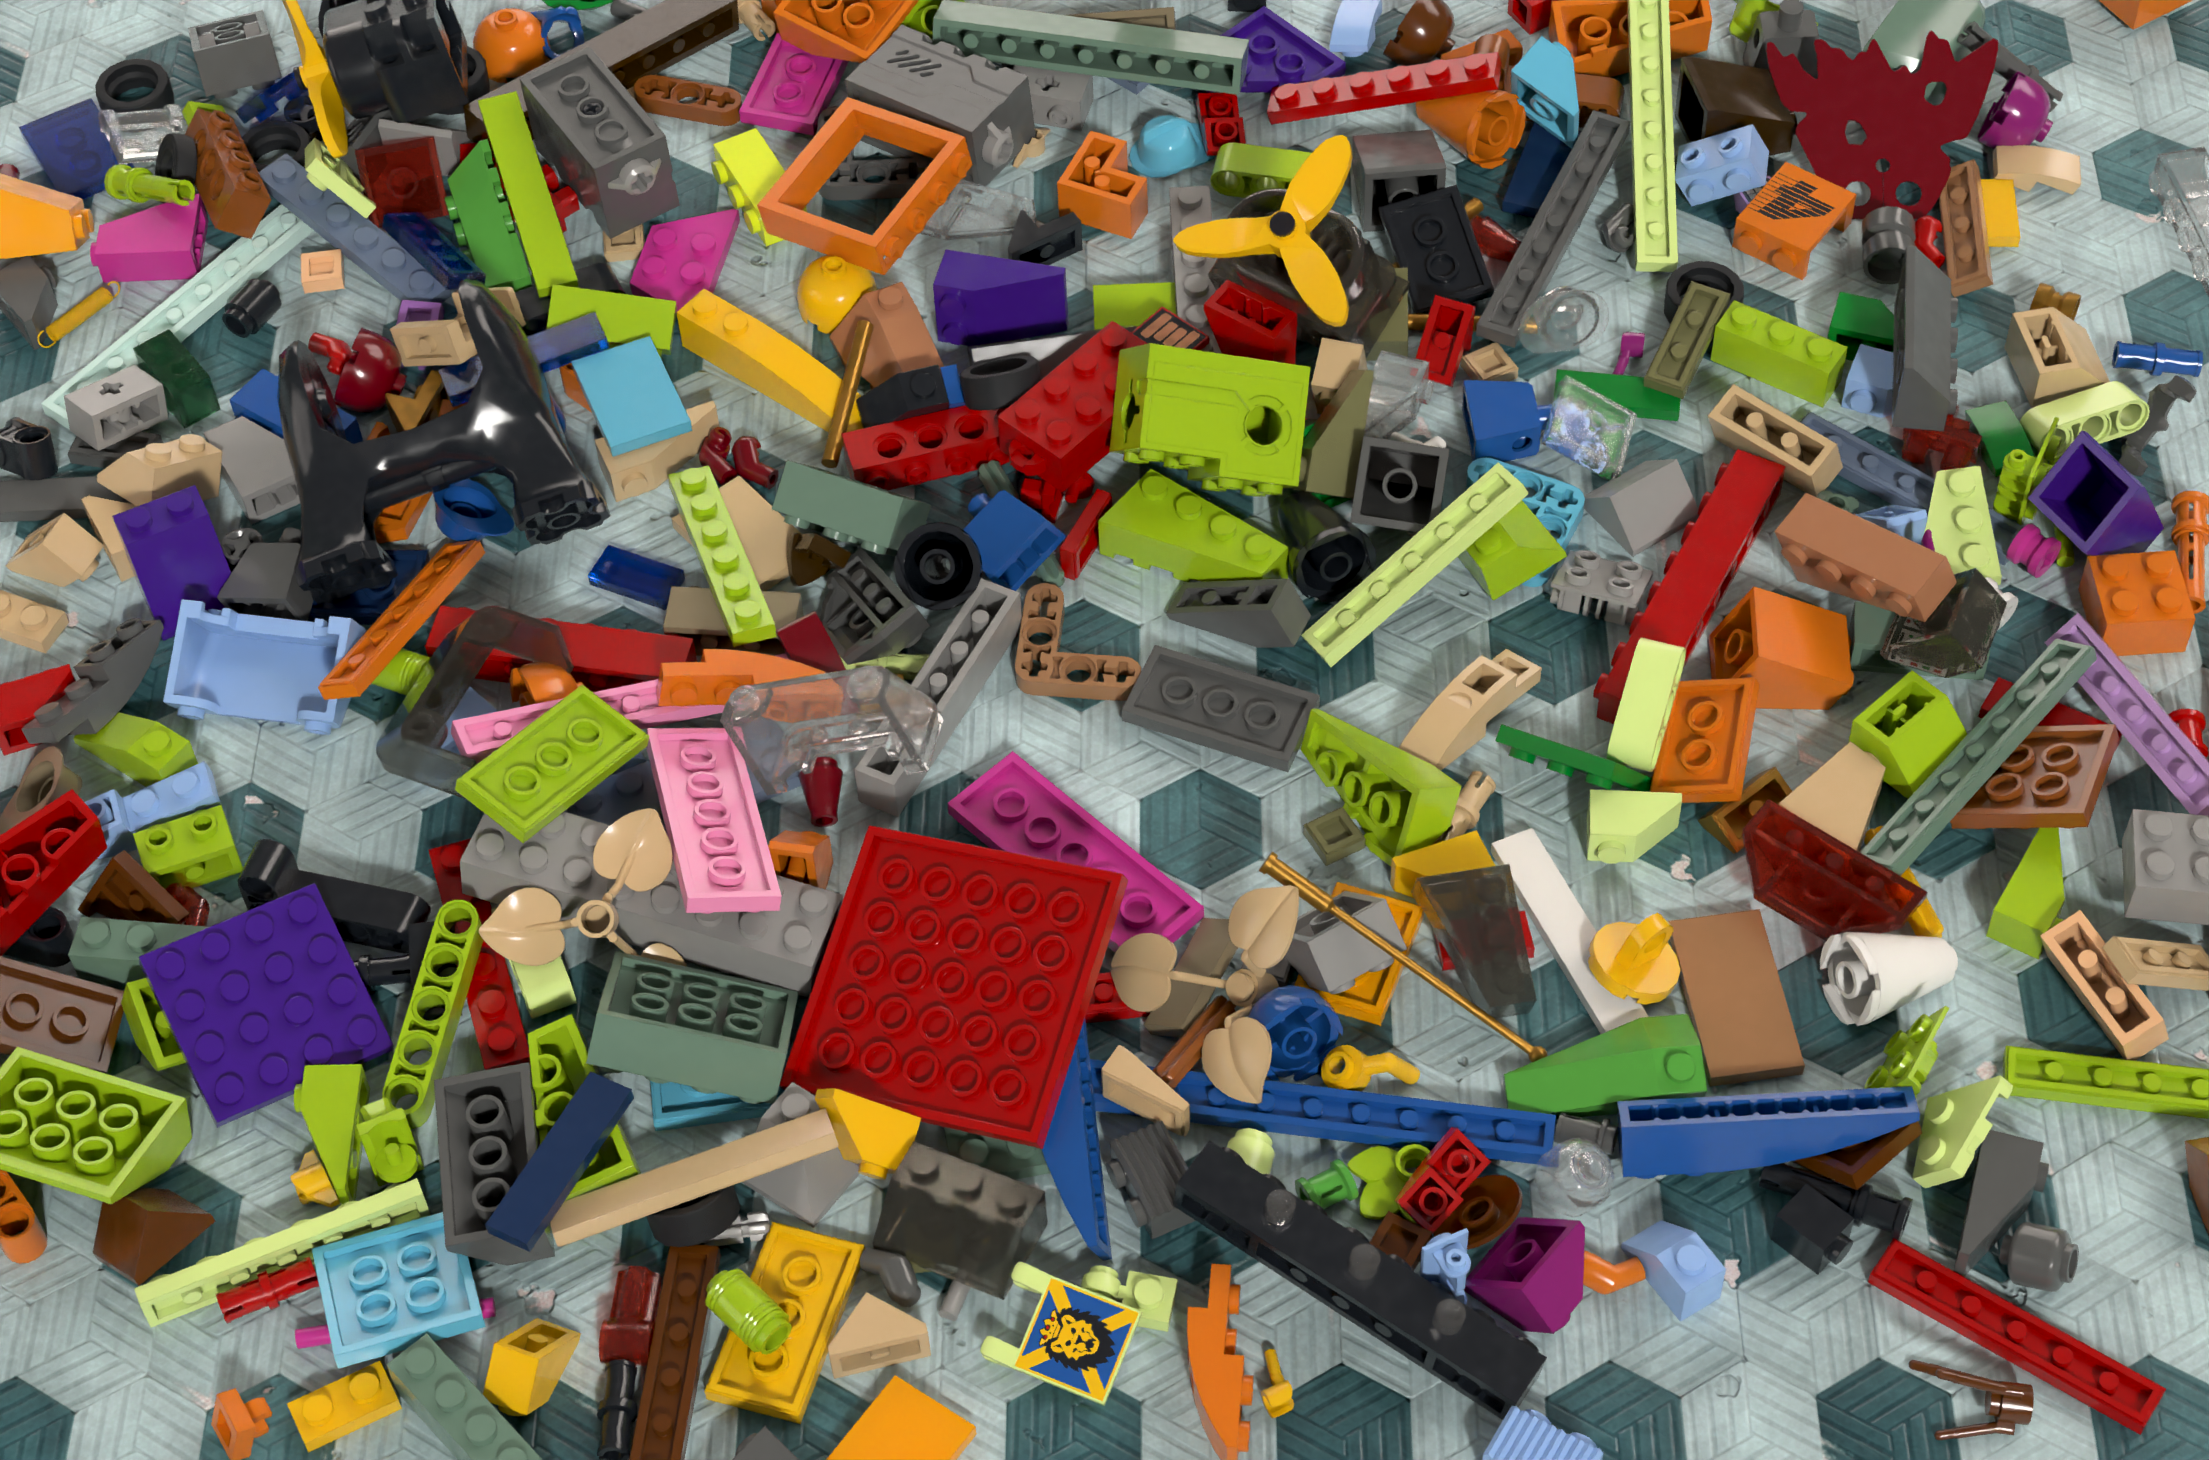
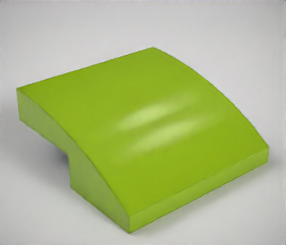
M1175 282L1093 285L1094 330L1103 329L1111 321L1120 326L1134 325L1138 327L1162 306L1176 315Z

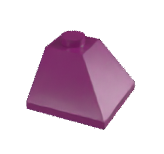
M1517 1217L1466 1277L1464 1291L1522 1331L1554 1334L1568 1323L1571 1312L1583 1299L1584 1225L1580 1220Z

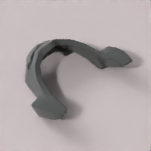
M2175 375L2169 383L2159 384L2150 391L2147 402L2150 410L2148 420L2138 431L2123 436L2121 441L2122 456L2119 463L2131 474L2141 477L2148 468L2147 463L2141 457V452L2157 432L2168 429L2167 415L2175 400L2179 398L2190 403L2196 395L2195 387L2185 378Z

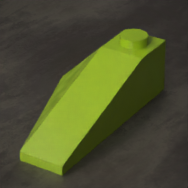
M1311 709L1301 751L1325 786L1335 788L1345 803L1343 808L1351 819H1356L1365 832V844L1372 853L1391 866L1393 857L1430 846L1451 826L1462 787L1460 784L1434 765L1320 709Z

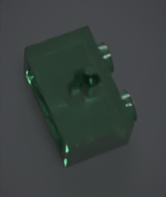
M170 329L133 348L140 369L163 384L167 409L184 429L220 410L210 376Z

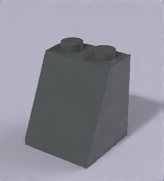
M1432 130L1356 135L1352 137V169L1363 232L1385 230L1379 215V207L1445 188L1446 164Z
M1363 436L1350 522L1419 532L1440 514L1450 449Z

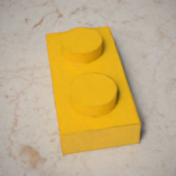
M380 1360L287 1403L308 1453L402 1409Z

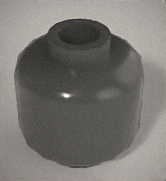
M2023 1222L2015 1230L2013 1236L2005 1235L2000 1249V1263L2007 1265L2008 1275L2014 1284L2056 1292L2064 1282L2071 1283L2075 1276L2079 1249L2077 1244H2072L2069 1233L2066 1230Z

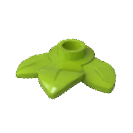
M1417 1144L1407 1145L1399 1151L1384 1146H1376L1354 1156L1347 1163V1168L1367 1183L1360 1198V1214L1366 1218L1382 1220L1388 1211L1394 1214L1400 1211L1406 1220L1416 1224L1395 1202V1199L1412 1175V1173L1406 1170L1412 1167L1417 1168L1429 1154L1430 1150Z

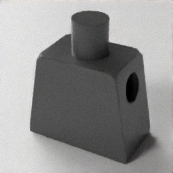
M1783 0L1780 3L1779 11H1766L1758 14L1743 54L1744 66L1767 69L1770 73L1766 49L1767 43L1773 42L1782 56L1785 57L1793 53L1803 70L1817 79V55L1814 40L1819 39L1815 13L1811 10H1803L1804 5L1799 0Z
M285 528L278 543L251 544L217 596L223 606L239 614L308 621L313 598L311 591H303L299 587L295 574L300 555L301 531L295 528Z

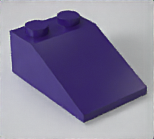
M945 250L933 283L938 341L954 345L973 346L1067 331L1069 322L1066 268Z

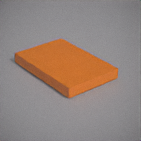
M1755 677L1679 682L1660 753L1653 770L1650 792L1682 793V803L1741 801L1760 686Z

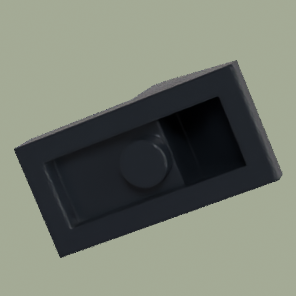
M1021 210L1008 246V259L1051 265L1083 250L1081 220L1074 212H1071L1038 227L1026 212Z

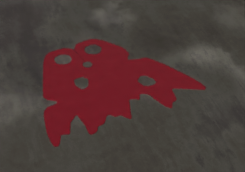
M1931 30L1926 37L1920 70L1911 74L1905 65L1896 71L1891 70L1875 39L1871 40L1866 52H1859L1853 60L1842 49L1832 48L1826 41L1816 39L1814 40V46L1817 55V79L1803 70L1793 53L1784 57L1773 42H1768L1766 49L1768 65L1782 104L1792 112H1805L1807 114L1798 123L1796 136L1816 176L1844 189L1856 181L1863 182L1870 188V199L1864 205H1854L1852 219H1864L1871 211L1886 206L1905 209L1913 216V219L1926 216L1937 202L1951 173L1950 158L1941 150V146L1955 140L1967 138L1984 102L1995 68L1998 40L1996 38L1991 39L1957 62L1954 60L1949 42L1945 39H1939ZM1931 82H1943L1946 85L1945 97L1939 105H1932L1924 98L1926 86ZM1849 120L1860 123L1867 135V138L1861 145L1849 144L1845 131ZM1879 159L1888 160L1890 163L1889 170L1886 172L1878 171L1876 169V162ZM1907 181L1916 183L1922 193L1919 202L1911 206L1901 204L1895 194L1897 187Z

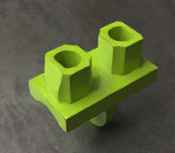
M382 1098L360 1108L365 1122L357 1124L356 1127L379 1187L387 1183H403L411 1178L415 1172L424 1169L402 1107L392 1111L388 1098Z

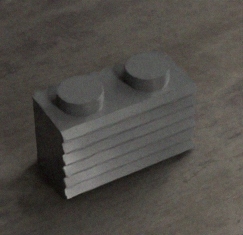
M1157 1121L1154 1125L1149 1124L1146 1128H1140L1137 1132H1131L1128 1136L1123 1135L1119 1140H1112L1110 1143L1111 1160L1106 1162V1169L1116 1189L1124 1187L1125 1192L1128 1194L1129 1200L1126 1201L1127 1209L1137 1228L1144 1225L1150 1238L1154 1239L1196 1221L1172 1205L1176 1185L1187 1171L1188 1166L1163 1121Z

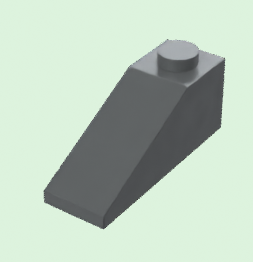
M1289 579L1185 582L1166 612L1170 620L1257 648L1294 647L1311 617V614Z
M1994 1130L1989 1131L1985 1140L1980 1144L1977 1153L1954 1272L1965 1277L2028 1209L2033 1191L2043 1192L2049 1169L2048 1163L2040 1162L2044 1143Z

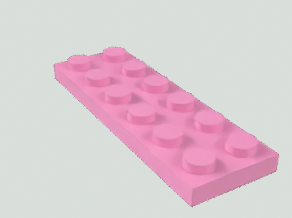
M647 728L646 734L649 735V741L646 748L667 836L672 846L673 861L686 913L710 914L714 912L756 913L760 911H780L782 895L736 728Z

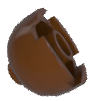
M1416 0L1397 28V37L1394 41H1389L1383 55L1401 66L1430 63L1436 58L1441 59V55L1451 51L1456 41L1450 38L1455 23L1454 15L1449 6L1443 0Z

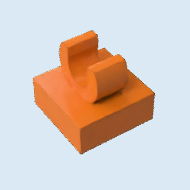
M236 1388L216 1395L211 1425L230 1460H241L250 1457L254 1438L269 1432L265 1419L272 1416V1411L264 1397L252 1399L244 1404Z

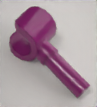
M1623 333L1620 355L1612 374L1623 375L1629 363V357H1643L1644 333Z

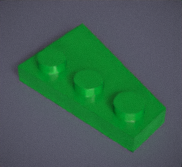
M1503 724L1500 726L1495 741L1511 747L1508 754L1510 757L1533 765L1536 757L1547 760L1546 769L1568 777H1572L1574 770L1587 774L1585 782L1607 790H1611L1612 784L1632 791L1650 792L1652 778L1617 762Z

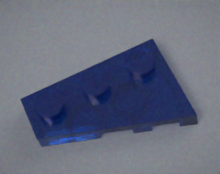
M292 72L235 112L244 124L254 117L261 123L279 110L275 103L280 99L286 97L288 101H291L308 91V89L300 90L294 72Z

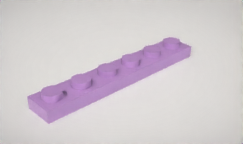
M2077 613L2044 643L2049 646L2057 638L2094 647L2097 660L2077 682L2111 722L2116 725L2117 729L2190 814L2209 816V761L2088 621Z

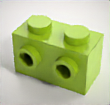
M222 805L198 810L191 815L163 824H156L148 829L133 833L143 868L170 895L241 873L243 869Z

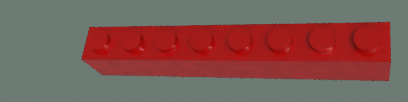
M1737 449L1729 464L1724 462L1721 464L1715 478L1713 493L1707 491L1704 494L1697 514L1699 517L1697 521H1689L1685 527L1681 538L1682 547L1680 551L1673 550L1670 553L1664 568V579L1662 582L1656 580L1653 583L1646 601L1648 607L1645 612L1638 611L1635 614L1629 629L1630 638L1628 642H1620L1611 662L1612 670L1609 675L1602 673L1597 681L1593 697L1598 699L1596 718L1614 724L1634 652L1641 637L1686 648L1685 667L1781 495L1786 466Z

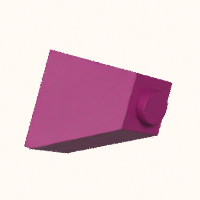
M195 194L193 201L187 200L190 203L187 206L164 203L100 225L97 240L92 242L90 246V257L92 265L98 266L103 282L191 279L199 273L209 222L200 194Z

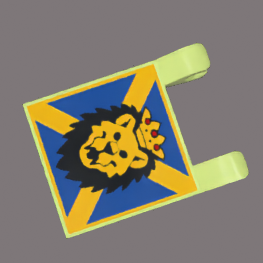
M1018 1262L1011 1274L1013 1283L1022 1289L1041 1294L1040 1300L1020 1348L993 1336H987L980 1348L982 1356L990 1362L1014 1369L1105 1406L1142 1316V1311L1049 1275L1026 1263Z

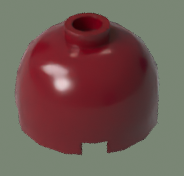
M361 328L351 348L354 351L342 370L334 401L337 406L347 410L370 413L385 407L387 404L385 399L386 393L401 396L407 375L400 373L402 358L394 344L378 333Z

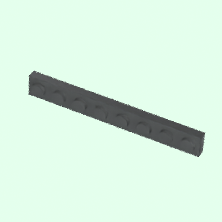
M1595 110L1592 111L1479 319L1476 336L1515 348L1626 140L1631 121Z

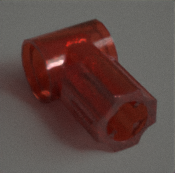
M628 1266L627 1269L618 1271L610 1318L603 1320L600 1330L599 1359L601 1363L607 1364L611 1360L624 1359L635 1363L636 1366H647L662 1283L659 1273L652 1272L643 1266Z

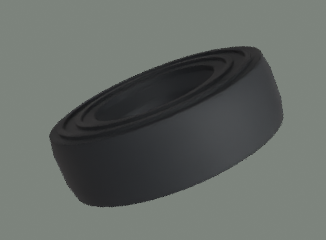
M167 134L163 138L158 150L155 175L187 180L194 186L197 171V151L194 140L183 134Z

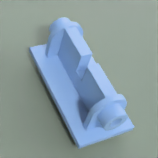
M1467 1228L1453 1234L1442 1233L1432 1238L1426 1246L1422 1247L1420 1264L1421 1277L1429 1282L1441 1283L1451 1291L1455 1299L1467 1305V1295L1463 1289H1465L1466 1274L1471 1267V1260L1467 1254L1469 1234Z

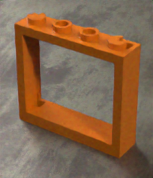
M847 97L757 206L768 234L829 256L841 257L848 263L885 275L896 260L902 257L904 250L916 235L923 231L926 223L936 210L946 202L949 194L960 180L967 176L966 173L973 164L964 136ZM864 135L934 158L873 235L802 211Z

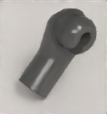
M1630 203L1623 204L1602 225V232L1608 248L1617 253L1626 252L1634 243V233L1629 236L1627 231L1634 222V207Z
M868 1247L863 1251L860 1257L862 1270L881 1276L887 1294L892 1301L897 1302L902 1307H911L918 1302L921 1296V1289L917 1285L914 1269L907 1258L872 1247Z

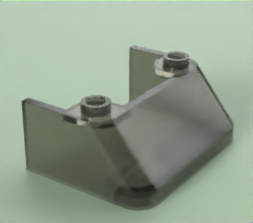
M487 606L479 609L452 628L445 635L378 739L376 754L382 767L389 773L466 799L455 790L456 780L477 765L474 759L441 748L448 734L446 725L448 719L493 648L533 662H549L561 666L571 673L574 665L560 627L500 606Z

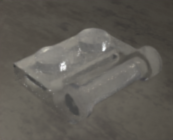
M166 104L163 109L115 113L113 109L100 110L98 114L100 130L103 134H106L118 164L156 161L163 138L167 134L172 133L185 135L188 128L178 104Z

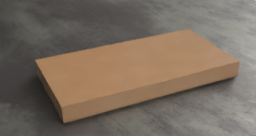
M1760 909L1668 921L1674 930L1669 940L1673 951L1678 957L1681 970L1679 977L1692 1025L1701 1044L1704 1069L1709 1087L1803 1075L1805 1064Z

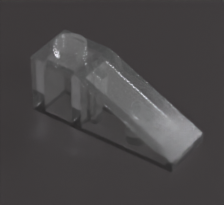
M961 179L949 194L946 202L928 220L920 234L943 240L1012 235L1021 210H1024L1037 225L1034 200Z
M1381 350L1373 368L1374 375L1364 436L1389 440L1393 432H1400L1416 419L1422 404H1429L1433 393L1434 381L1428 379L1429 362Z

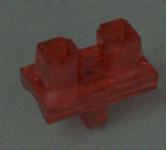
M1957 405L1955 415L1947 414L1944 431L1904 428L1902 459L1918 465L1924 464L1929 449L1944 453L1940 463V470L1965 468L1969 466L1970 462L1976 464L1981 451L1979 448L1982 436L1969 432L1971 422L1957 418L1959 405Z

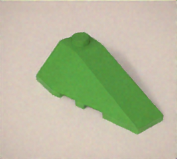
M1688 1014L1638 1018L1504 1074L1503 1077L1507 1109L1556 1115V1119L1559 1118L1561 1112L1576 1117L1618 1114L1617 1101L1705 1097L1707 1093L1701 1044Z

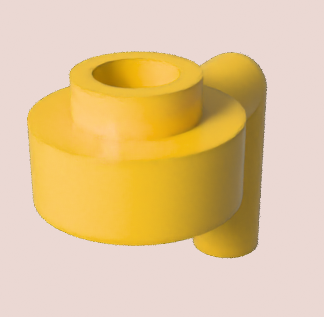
M1341 1045L1332 1049L1326 1055L1321 1067V1076L1328 1088L1362 1091L1365 1089L1371 1079V1075L1388 1072L1409 1085L1416 1083L1420 1077V1071L1417 1067L1393 1053L1386 1052L1367 1056L1350 1045ZM1345 1063L1344 1070L1341 1073H1339L1342 1065Z

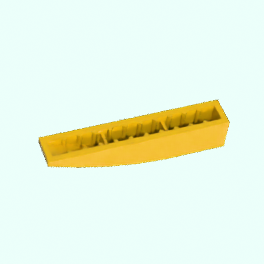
M702 289L676 312L683 347L829 433L842 384V379L830 369L763 322L706 289ZM858 392L856 393L846 432L863 429L856 406V400L861 397Z

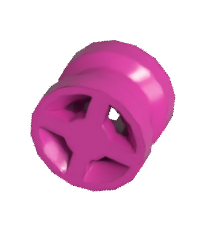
M2029 523L2013 539L2008 548L2006 558L2014 564L2022 563L2027 567L2029 574L2039 578L2054 563L2062 543L2054 537H2044L2041 535L2039 527Z

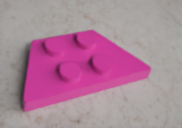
M730 209L652 225L630 280L631 293L635 296L676 301L677 311L702 289L713 293L740 223L739 211Z

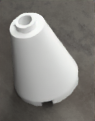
M1842 932L1828 938L1823 945L1820 957V970L1828 968L1829 984H1824L1822 987L1832 1012L1842 1023L1847 1025L1855 1023L1857 1024L1856 1026L1867 1025L1950 983L1958 967V957L1953 947L1943 938Z

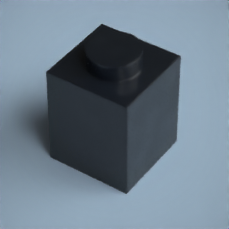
M1806 1183L1776 1215L1771 1240L1819 1275L1830 1262L1835 1265L1839 1264L1850 1251L1853 1240L1849 1237L1854 1218Z

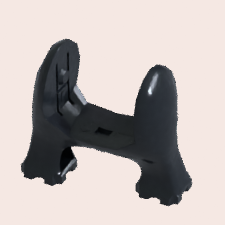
M470 279L461 280L458 290L464 317L483 367L470 399L466 405L413 429L355 444L347 441L332 392L307 345L299 340L294 341L279 355L277 402L284 443L293 469L301 505V545L295 574L299 587L303 591H311L312 598L317 604H336L350 599V595L357 590L383 587L390 584L391 579L398 576L394 561L378 544L374 530L376 520L385 508L432 491L444 490L452 484L482 473H496L507 477L513 483L515 506L511 512L516 527L520 531H525L527 540L531 545L540 543L547 545L559 541L563 538L564 534L572 530H589L602 525L605 519L611 517L605 499L580 468L566 441L556 415L542 366L521 324L482 282Z

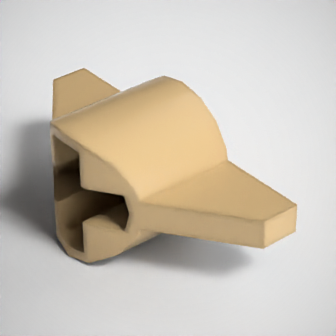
M1046 127L1035 129L1036 136L1032 137L1028 144L1024 143L1022 150L1015 158L1013 167L1018 168L1027 157L1032 158L1043 154L1045 151V136L1051 129Z

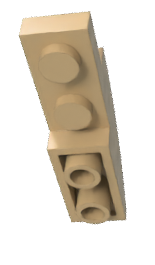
M1508 649L1502 651L1492 660L1483 655L1479 656L1435 698L1409 731L1399 749L1434 765L1439 770H1443L1485 737L1488 721L1540 682L1542 668Z

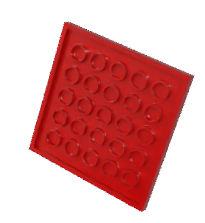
M869 825L779 1086L786 1090L793 1082L814 1096L817 1089L836 1088L920 1117V1122L1043 1149L1128 884V879L1122 873Z

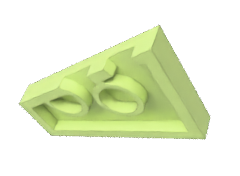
M1973 466L1937 471L1925 531L1930 529L1932 532L1935 552L1946 556L1957 581L1951 591L1971 589L1986 577L1992 578L1998 585H2001L2002 575L1981 467Z

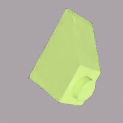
M1590 789L1587 810V860L1602 861L1609 864L1634 862L1678 828L1682 793Z

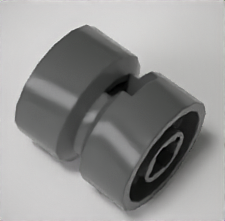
M1890 206L1877 208L1868 213L1862 221L1863 270L1865 275L1874 282L1896 284L1899 283L1906 246H1916L1914 243L1916 239L1915 221L1913 216L1905 209Z

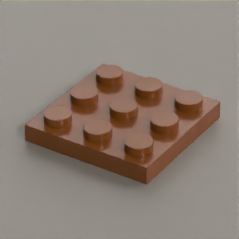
M2116 725L2036 726L1950 821L1952 829H2070L2088 827L2119 740Z

